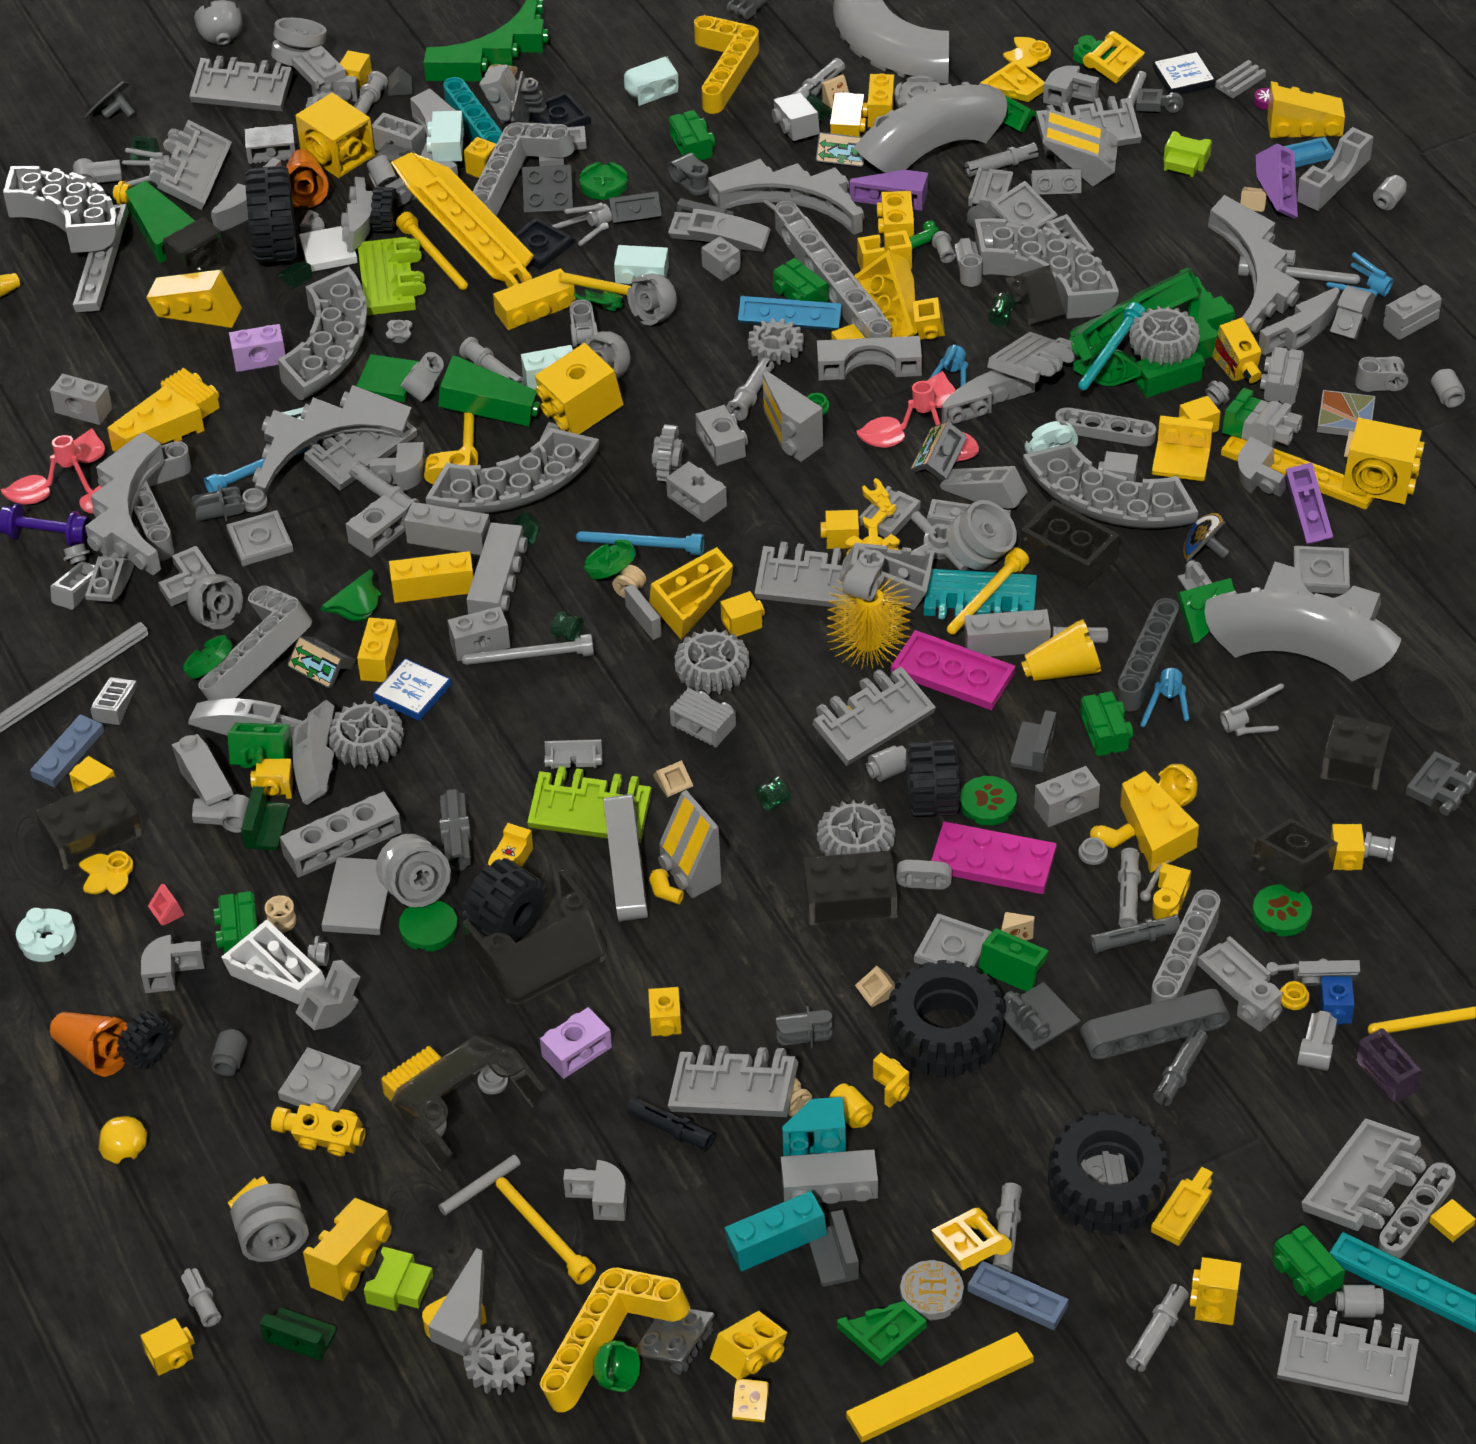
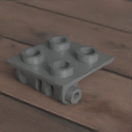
M521 71L519 81L515 82L514 101L510 102L509 110L510 115L514 117L515 123H529L530 114L544 113L547 105L538 81L533 78H525L524 72Z
M571 165L522 167L524 213L560 212L573 208Z
M1044 982L1022 995L1009 991L1003 998L1005 1000L1004 1021L1032 1051L1081 1023V1020Z
M690 1309L689 1313L679 1321L674 1322L655 1318L636 1347L639 1356L669 1361L672 1364L670 1369L675 1374L681 1375L682 1372H686L689 1369V1365L693 1361L692 1357L698 1355V1350L702 1349L704 1342L712 1334L713 1322L711 1320L715 1314Z

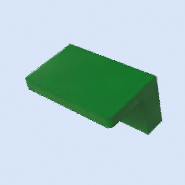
M1005 95L1007 111L1002 122L1024 133L1032 117H1036V111Z
M995 928L982 944L978 969H980L981 973H985L1027 992L1035 987L1037 972L1047 961L1049 950Z

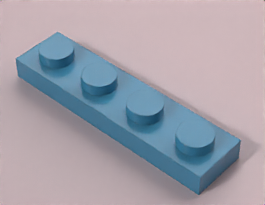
M741 296L738 322L761 325V321L770 323L771 319L774 318L775 322H779L781 319L785 320V324L794 322V327L835 331L840 329L842 304Z

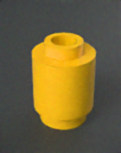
M843 1083L831 1092L829 1098L842 1097L845 1122L851 1128L864 1127L871 1121L873 1106L854 1086Z

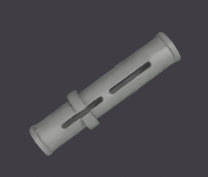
M839 58L833 59L815 76L806 79L802 83V87L792 94L801 92L807 100L817 96L822 88V82L830 80L844 71V62Z
M1034 142L1018 148L1012 146L1007 148V151L965 162V167L969 168L966 169V173L969 177H973L976 175L978 167H982L983 171H989V169H998L1008 165L1017 166L1019 162L1038 158V152H1034L1038 151L1037 146Z
M1125 848L1121 851V870L1118 872V881L1120 882L1118 924L1121 928L1138 924V884L1141 882V872L1139 871L1140 853L1134 848Z
M1006 1183L1005 1186H1002L1001 1205L996 1212L998 1220L997 1231L1010 1239L1012 1247L1005 1255L994 1254L992 1265L1009 1273L1013 1269L1017 1224L1021 1221L1022 1213L1019 1210L1022 1187L1016 1183Z
M1172 1284L1161 1304L1156 1305L1152 1313L1154 1314L1151 1321L1126 1359L1127 1364L1132 1369L1136 1370L1138 1364H1140L1139 1372H1143L1146 1369L1148 1362L1169 1327L1176 1324L1178 1320L1177 1314L1189 1297V1293L1184 1287L1179 1286L1176 1292L1175 1290L1178 1286L1177 1284Z

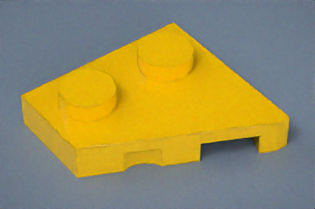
M1015 59L980 83L1000 89L1009 98L1029 102L1044 92L1045 82Z

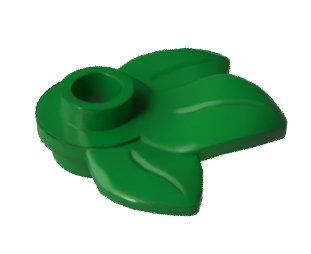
M1092 35L1081 36L1078 39V44L1073 48V58L1075 61L1084 64L1083 57L1087 53L1093 52L1103 40L1096 41ZM1111 47L1100 58L1105 60L1115 48Z
M585 289L584 292L587 296H581L574 292L576 299L602 304L603 308L611 311H616L617 308L623 307V297L613 292L603 291V294H599Z

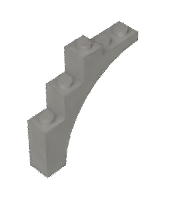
M431 89L410 98L412 117L419 125L424 126L427 137H431L428 136V122L432 121L433 111H456ZM426 138V144L421 156L433 161L432 152H427ZM458 161L437 162L449 167L458 176L457 165L455 164ZM401 178L386 186L396 188L398 194L397 207L416 199L407 189Z
M761 159L708 178L709 197L717 207L727 209L738 205L763 203L765 200L778 203L790 201L796 205L829 215L843 224L854 235L863 232V210L852 201L851 196L847 193L849 182L846 176H842L836 168L810 177L809 173L804 171L798 163L773 172Z
M1224 195L1211 209L1208 227L1224 237L1238 251L1240 256H1243L1247 261L1248 270L1252 277L1254 297L1242 318L1251 333H1257L1261 329L1264 320L1267 317H1272L1276 310L1283 314L1289 306L1293 307L1300 296L1298 293L1300 282L1284 273L1287 268V263H1285L1287 252L1272 244L1275 239V234H1273L1275 222Z
M352 385L350 392L345 391L342 396L340 406L343 408L313 397L311 404H305L301 419H304V421L273 410L271 417L266 416L261 431L265 432L264 441L272 444H266L262 454V458L265 459L262 468L257 467L252 482L256 483L255 488L262 490L266 494L274 477L292 457L320 439L336 434L367 431L402 438L411 415V407Z
M142 432L96 466L99 478L98 483L101 489L91 495L92 511L96 518L85 527L88 536L87 542L94 551H100L107 557L116 551L119 556L126 557L139 569H144L154 575L161 570L157 550L141 537L135 529L131 517L134 502L141 487L150 475L165 462L161 443Z

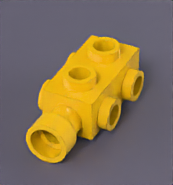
M311 1103L310 1106L300 1104L297 1114L291 1113L290 1109L277 1107L271 1120L272 1131L281 1133L291 1131L294 1139L299 1141L298 1145L308 1150H316L317 1146L327 1147V1152L341 1157L345 1156L346 1152L354 1153L356 1146H362L366 1135V1130L362 1128L363 1124L356 1113L344 1109L339 1110V1113L329 1111L327 1107L316 1103ZM309 1119L314 1120L312 1125L307 1126ZM337 1125L343 1126V1129L339 1132H335L334 1129Z

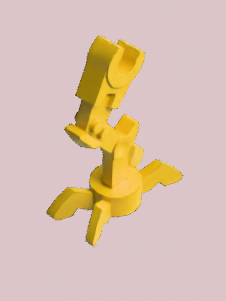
M875 478L873 480L874 487L876 488L873 491L869 490L865 485L862 487L863 496L880 509L872 519L863 517V524L869 530V536L863 540L855 535L850 537L845 542L846 546L850 548L847 554L855 543L884 545L888 549L899 550L896 546L899 545L900 541L896 536L890 534L885 539L878 537V526L886 517H891L896 511V504L891 505L889 494L879 479Z

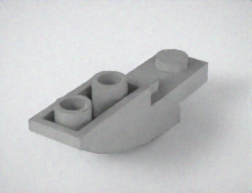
M272 158L263 167L281 166V160ZM238 183L213 208L211 218L214 231L221 232L248 220L245 185Z
M355 177L354 186L349 187L350 203H347L346 213L341 215L342 241L347 243V252H353L365 241L372 228L371 198L373 191H366L365 177Z
M693 209L692 213L675 212L668 234L671 238L707 242H711L720 236L737 249L764 251L770 228L725 213Z
M1335 287L1307 301H1303L1295 306V314L1260 330L1259 347L1261 353L1266 355L1272 352L1273 348L1284 346L1289 350H1295L1315 338L1334 317L1338 308L1340 290Z
M997 370L980 375L958 388L942 404V423L948 421L951 424L991 413L992 404L1035 392V383Z
M135 527V529L140 534L139 527ZM116 551L109 557L104 554L102 557L98 556L85 595L86 600L113 602L124 590L135 564L126 557L119 556Z
M232 698L197 703L188 724L228 736L227 733L235 722L290 725L291 743L293 746L295 726L302 721L281 715L280 705L251 699Z
M327 700L311 710L307 718L295 726L294 772L300 796L306 805L317 798H322L326 794L329 787L327 784L329 774L333 769L334 751L328 748L327 744L329 742L328 733L331 720L333 719L334 705Z

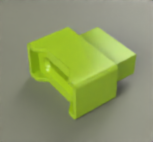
M1173 131L1164 149V171L1171 170L1194 177L1196 171L1204 170L1211 156L1212 141L1210 139L1196 140L1183 137L1178 132Z
M383 1246L381 1254L384 1260L375 1279L367 1282L364 1287L366 1303L397 1311L400 1304L419 1309L430 1280L433 1278L432 1268L416 1264L414 1255L411 1253Z

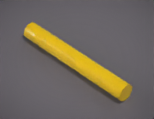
M560 272L558 276V281L562 283L627 295L628 288H631L629 285Z

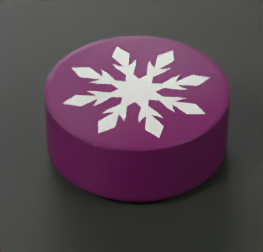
M1261 88L1255 92L1254 104L1258 108L1268 110L1270 88Z

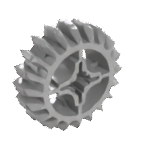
M1157 306L1156 310L1148 308L1146 313L1142 312V317L1134 318V324L1131 325L1129 332L1131 348L1134 349L1135 354L1140 355L1141 360L1149 359L1150 364L1159 362L1160 366L1163 363H1168L1172 366L1175 361L1181 364L1183 359H1190V356L1195 354L1200 340L1198 324L1195 322L1194 317H1189L1188 312L1181 313L1179 308L1172 310L1169 306L1166 309H1161Z
M716 628L713 632H707L704 629L701 634L693 632L692 638L685 637L683 643L679 644L674 657L675 671L681 683H686L687 688H695L697 692L704 690L708 696L711 691H717L720 695L723 689L731 691L732 685L739 686L741 680L745 679L749 668V652L743 640H738L736 634L729 635L727 630L719 633Z
M366 700L361 705L353 702L351 708L343 706L342 713L335 712V717L331 720L328 733L329 748L334 751L336 759H341L344 765L351 763L354 768L359 764L363 765L365 769L368 764H374L377 767L379 761L388 763L389 756H396L397 749L401 748L404 736L402 721L394 709L389 710L387 704L379 706L377 701L368 704Z
M854 799L851 804H846L842 801L839 808L831 806L830 812H824L822 820L818 824L817 841L819 842L821 853L825 854L827 861L834 860L836 867L845 864L847 870L851 866H856L859 871L861 866L866 865L871 869L873 862L881 864L883 857H888L890 850L894 846L895 828L891 816H887L885 809L878 810L876 803L868 806L866 800L861 804L856 803Z

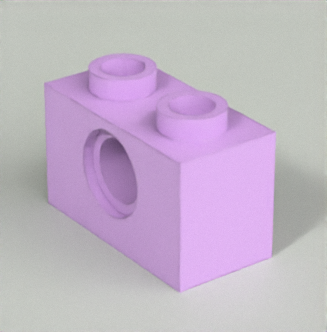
M280 324L229 332L236 372L278 365V358L285 355Z
M589 1007L580 1013L573 1014L566 1022L555 1029H550L540 1038L542 1057L563 1079L612 1048L610 1029Z

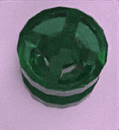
M560 610L555 615L551 625L552 636L557 638L565 637L568 642L575 641V638H579L582 632V617H571L568 612Z
M778 776L771 778L767 785L761 784L755 789L760 804L768 812L775 810L779 803L785 804L791 799L787 785Z

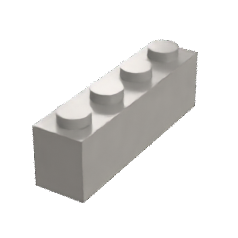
M500 523L490 524L467 597L468 614L500 606L503 613L508 611L510 605L509 593L514 592L516 585L515 574L521 570V554L526 553L528 541L527 537H523L522 526Z

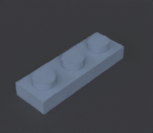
M80 714L31 768L32 778L56 787L103 734V724Z
M984 1261L981 1262L968 1283V1292L1052 1330H1055L1068 1308L1069 1299Z

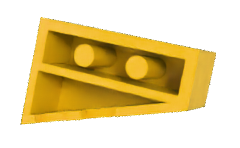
M1271 81L1267 115L1270 138L1343 136L1345 114L1342 98L1318 92L1310 94L1302 92L1299 88L1293 86L1289 89L1278 86L1277 82Z
M221 270L156 278L146 297L157 317L230 328L233 327L242 309Z
M163 386L107 427L111 447L114 452L118 451L142 432L162 445L171 440L174 442L181 441L182 436L193 431L197 434L205 431L201 409L166 386Z
M716 547L651 583L649 603L682 640L731 585L733 565Z
M1146 771L1122 783L1120 806L1128 824L1135 831L1139 842V849L1145 855L1150 873L1156 871L1163 863L1167 861L1170 863L1197 848L1199 825Z
M354 1198L334 1219V1223L337 1225L330 1232L322 1231L319 1235L321 1242L314 1249L307 1247L303 1251L310 1287L344 1301L350 1291L355 1290L361 1273L365 1267H369L372 1264L376 1250L381 1243H385L388 1240L392 1229L387 1210Z

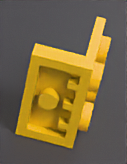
M1160 416L1158 442L1152 474L1204 481L1211 449L1213 422Z

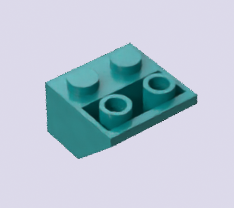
M842 1097L811 1099L782 1127L783 1156L846 1152V1127Z

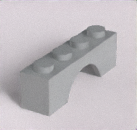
M1352 127L1339 139L1335 153L1324 169L1312 166L1299 178L1297 202L1319 211L1371 159L1373 136Z
M920 336L817 341L819 381L845 379L852 369L866 364L886 367L895 377L922 376Z
M1274 562L1264 590L1276 591V588L1297 589L1298 594L1315 596L1305 587L1301 569ZM1352 586L1345 594L1334 598L1337 599L1336 604L1350 608L1354 606L1360 609L1359 614L1371 621L1375 620L1381 605L1380 593L1357 586Z

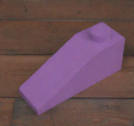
M1275 144L1256 154L1257 178L1276 210L1289 217L1296 218L1298 217L1294 151L1280 144Z
M899 170L850 179V196L854 202L877 205V202H881V192L911 191L913 210L922 211L928 193V173Z
M1312 462L1287 468L1285 480L1306 544L1310 545L1333 539Z

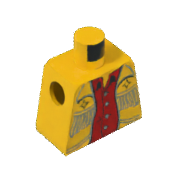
M1239 318L1220 325L1212 355L1214 360L1232 381L1246 378L1249 383H1255L1260 380L1262 373L1258 368L1261 357V349L1244 319Z

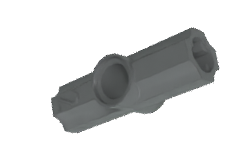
M457 789L447 790L445 794L440 796L442 815L440 819L442 844H444L445 857L448 859L450 868L453 871H462L471 865L469 846L471 841L469 816L466 815L465 794Z

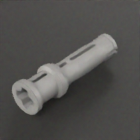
M372 71L368 75V82L360 88L359 99L353 107L366 115L370 106L380 99V92L387 87V77L381 72Z
M468 337L461 344L459 354L463 358H469L478 366L525 385L523 377L496 359L491 349L483 348L479 345L475 337Z
M761 358L745 385L737 388L734 393L735 398L726 405L727 410L730 414L733 413L736 420L746 419L749 407L754 406L756 403L757 393L763 385V373L765 371L770 373L774 369L772 361L766 367L770 360L769 358Z
M356 461L350 467V476L360 481L380 497L385 495L405 508L407 513L412 502L420 503L416 498L412 499L404 493V489L400 486L393 487L360 461Z

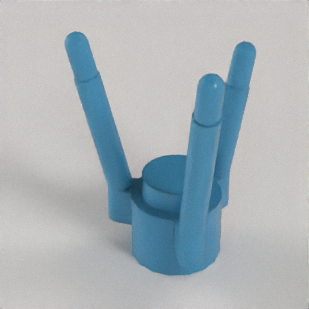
M1354 252L1352 256L1369 269L1367 270L1354 262L1351 263V267L1369 277L1367 286L1370 289H1359L1372 292L1376 297L1378 294L1385 297L1389 293L1394 279ZM1327 282L1326 284L1327 287H1337L1339 290H1344L1349 286Z
M957 345L949 346L944 358L940 360L938 367L930 378L940 373L943 368L950 372L961 370L960 387L966 384L968 363L964 361L966 357L965 350Z
M1166 668L1161 672L1160 682L1155 683L1154 692L1140 724L1141 727L1146 726L1160 693L1168 698L1175 697L1178 694L1184 720L1189 721L1185 695L1186 686L1182 684L1183 675L1178 669Z

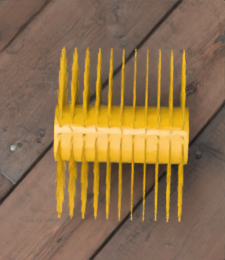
M895 586L889 587L881 592L883 587L878 588L873 600L870 602L859 598L855 599L849 595H840L838 597L839 594H830L841 600L828 601L838 607L828 609V611L837 614L828 617V619L837 623L827 627L837 630V627L844 628H839L838 631L827 635L845 634L844 636H838L840 638L830 642H845L840 645L841 647L852 645L842 652L843 654L854 647H857L854 652L856 653L858 649L861 650L858 653L860 655L863 653L864 658L867 652V665L868 652L870 653V658L872 651L877 656L874 650L876 652L878 650L880 655L882 654L886 657L879 650V647L893 656L894 654L883 645L887 644L889 645L887 647L900 650L890 643L897 641L894 644H900L901 641L894 637L909 638V636L899 632L910 629L900 624L909 622V619L901 616L911 613L901 609L904 606L911 605V603L895 602L910 596H898L901 599L892 597L903 590L896 591V593L892 592L891 596L885 594ZM835 608L844 609V610H837L836 612L833 611ZM901 610H903V612H904V614H903V613H894V612H896V611H901Z

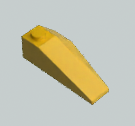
M888 250L854 275V277L890 322L891 337L914 336L917 334V328L914 320L913 301H915V289L908 259Z

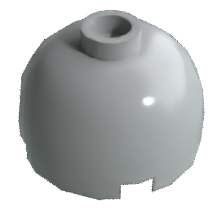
M213 1L210 7L204 9L203 5L195 12L194 20L198 32L209 43L226 45L240 34L242 15L240 8H236V4L232 1Z
M647 273L632 279L631 282L633 284L631 288H628L627 296L633 315H639L644 320L641 323L650 326L669 318L675 310L677 303L676 291L670 280L656 273Z
M608 331L597 332L588 336L580 344L586 343L615 371L617 379L624 375L630 365L631 356L628 345L616 333Z
M208 574L197 579L191 586L187 597V605L192 617L198 623L211 629H224L234 622L231 619L236 613H240L243 603L241 587L234 583L231 578L221 574Z

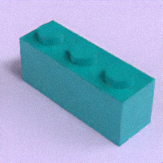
M812 1191L725 1227L728 1248L741 1272L827 1235L824 1213Z

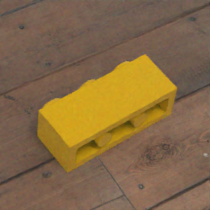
M561 268L493 294L495 313L508 330L568 308L576 301L574 285L558 281L559 273L563 272Z
M470 551L389 561L394 603L468 594L474 578Z

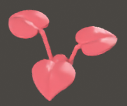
M943 371L927 381H918L912 386L913 400L908 401V409L902 424L892 417H880L870 421L862 429L857 430V435L864 442L872 446L881 448L895 446L905 439V434L902 430L907 427L913 408H916L920 413H926L931 410L937 426L940 424L936 408H942L945 400L956 390L948 381ZM964 433L967 435V438L955 462L972 458L979 453L977 442L967 433Z
M92 428L74 441L68 435L58 436L52 441L55 455L50 456L51 465L47 480L43 476L30 475L17 480L5 489H1V493L12 502L34 504L50 495L48 486H51L53 483L56 463L60 464L61 467H71L74 465L88 493L81 497L79 501L80 507L85 512L93 513L91 495L101 489V487L98 486L94 490L89 487L78 462L90 463L101 458L105 454L104 443Z

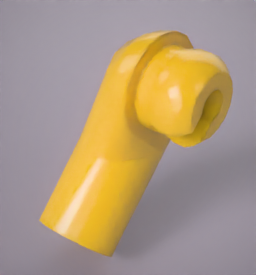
M1125 824L1117 830L1103 825L1094 826L1090 831V837L1101 839L1106 847L1115 848L1135 836V831L1130 824Z
M656 869L652 871L649 882L654 895L679 905L683 900L684 891L670 886L668 881L669 874L666 870Z

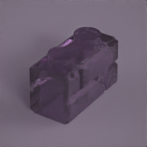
M1384 1028L1359 1041L1357 1063L1383 1091H1386V1095L1394 1103L1405 1099L1419 1090L1422 1070Z

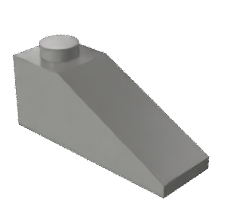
M1015 466L952 469L947 479H944L940 484L941 489L974 502L989 500L1006 509L1017 507L1021 499L1028 492Z
M198 734L185 736L179 742L172 744L180 773L207 806L233 795L231 787L208 746Z
M476 1248L428 1326L432 1342L464 1357L470 1347H476L482 1335L481 1317L484 1282L482 1250Z

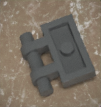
M1435 751L1408 784L1406 795L1430 807L1436 800L1441 801L1443 804L1439 807V811L1447 816L1451 811L1459 807L1464 794L1470 793L1473 789L1476 774L1473 771H1467L1465 775L1459 773V762ZM1448 784L1455 786L1453 791L1446 789Z

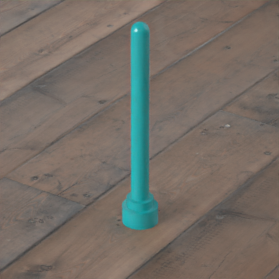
M1132 302L1124 310V321L1080 380L1078 386L1081 390H1086L1131 329V325L1134 324V318L1142 317V312L1146 313L1142 305Z

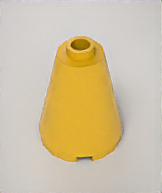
M1083 619L1075 622L1024 655L1025 661L1021 662L1026 678L1031 676L1033 681L1102 672L1093 641L1087 635L1089 631Z

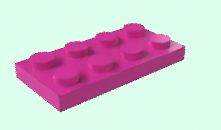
M915 630L891 665V674L902 666L915 683L992 711L1015 675L1016 666Z
M943 822L931 861L948 864L952 868V877L1044 894L1056 854L1057 843Z

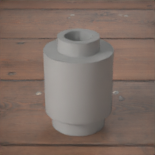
M1398 175L1387 177L1373 194L1375 204L1383 210L1393 209L1406 193V181Z
M1441 369L1435 373L1431 379V385L1441 403L1450 408L1460 405L1465 399V390L1456 373L1452 369Z
M893 745L870 755L868 763H866L870 777L882 782L905 772L906 749L902 745L898 747Z
M1342 1285L1341 1291H1336V1311H1342L1343 1318H1375V1314H1383V1289L1375 1288L1374 1285Z

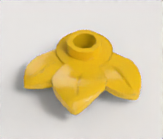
M1014 37V43L1017 48L1003 53L1004 58L1009 62L1017 59L1028 68L1036 65L1038 62L1047 60L1051 56V49L1045 41H1036L1029 37Z
M115 851L109 855L96 854L81 861L79 867L90 874L84 884V892L99 894L108 890L112 895L121 892L127 886L128 875L133 870L132 858L123 851Z

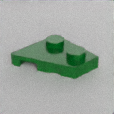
M1231 578L1177 593L1191 644L1199 642L1210 632L1204 613L1206 600L1220 594L1235 591Z
M905 1301L891 1304L884 1309L876 1308L865 1311V1316L847 1320V1317L840 1318L837 1321V1328L877 1364L882 1366L927 1328V1320Z

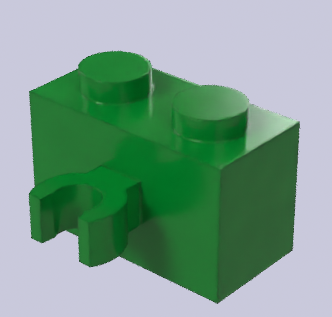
M235 722L227 733L229 758L232 765L251 768L256 766L257 763L263 762V759H291L292 757L291 730L288 724Z

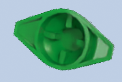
M1103 349L1088 360L1082 361L1081 358L1074 362V371L1084 376ZM1116 349L1093 381L1104 386H1115L1141 376V366L1136 363L1137 361L1134 357H1130L1125 352Z
M370 569L323 604L320 610L338 614L351 621H363L369 618L378 604V599L382 596L373 586V571Z

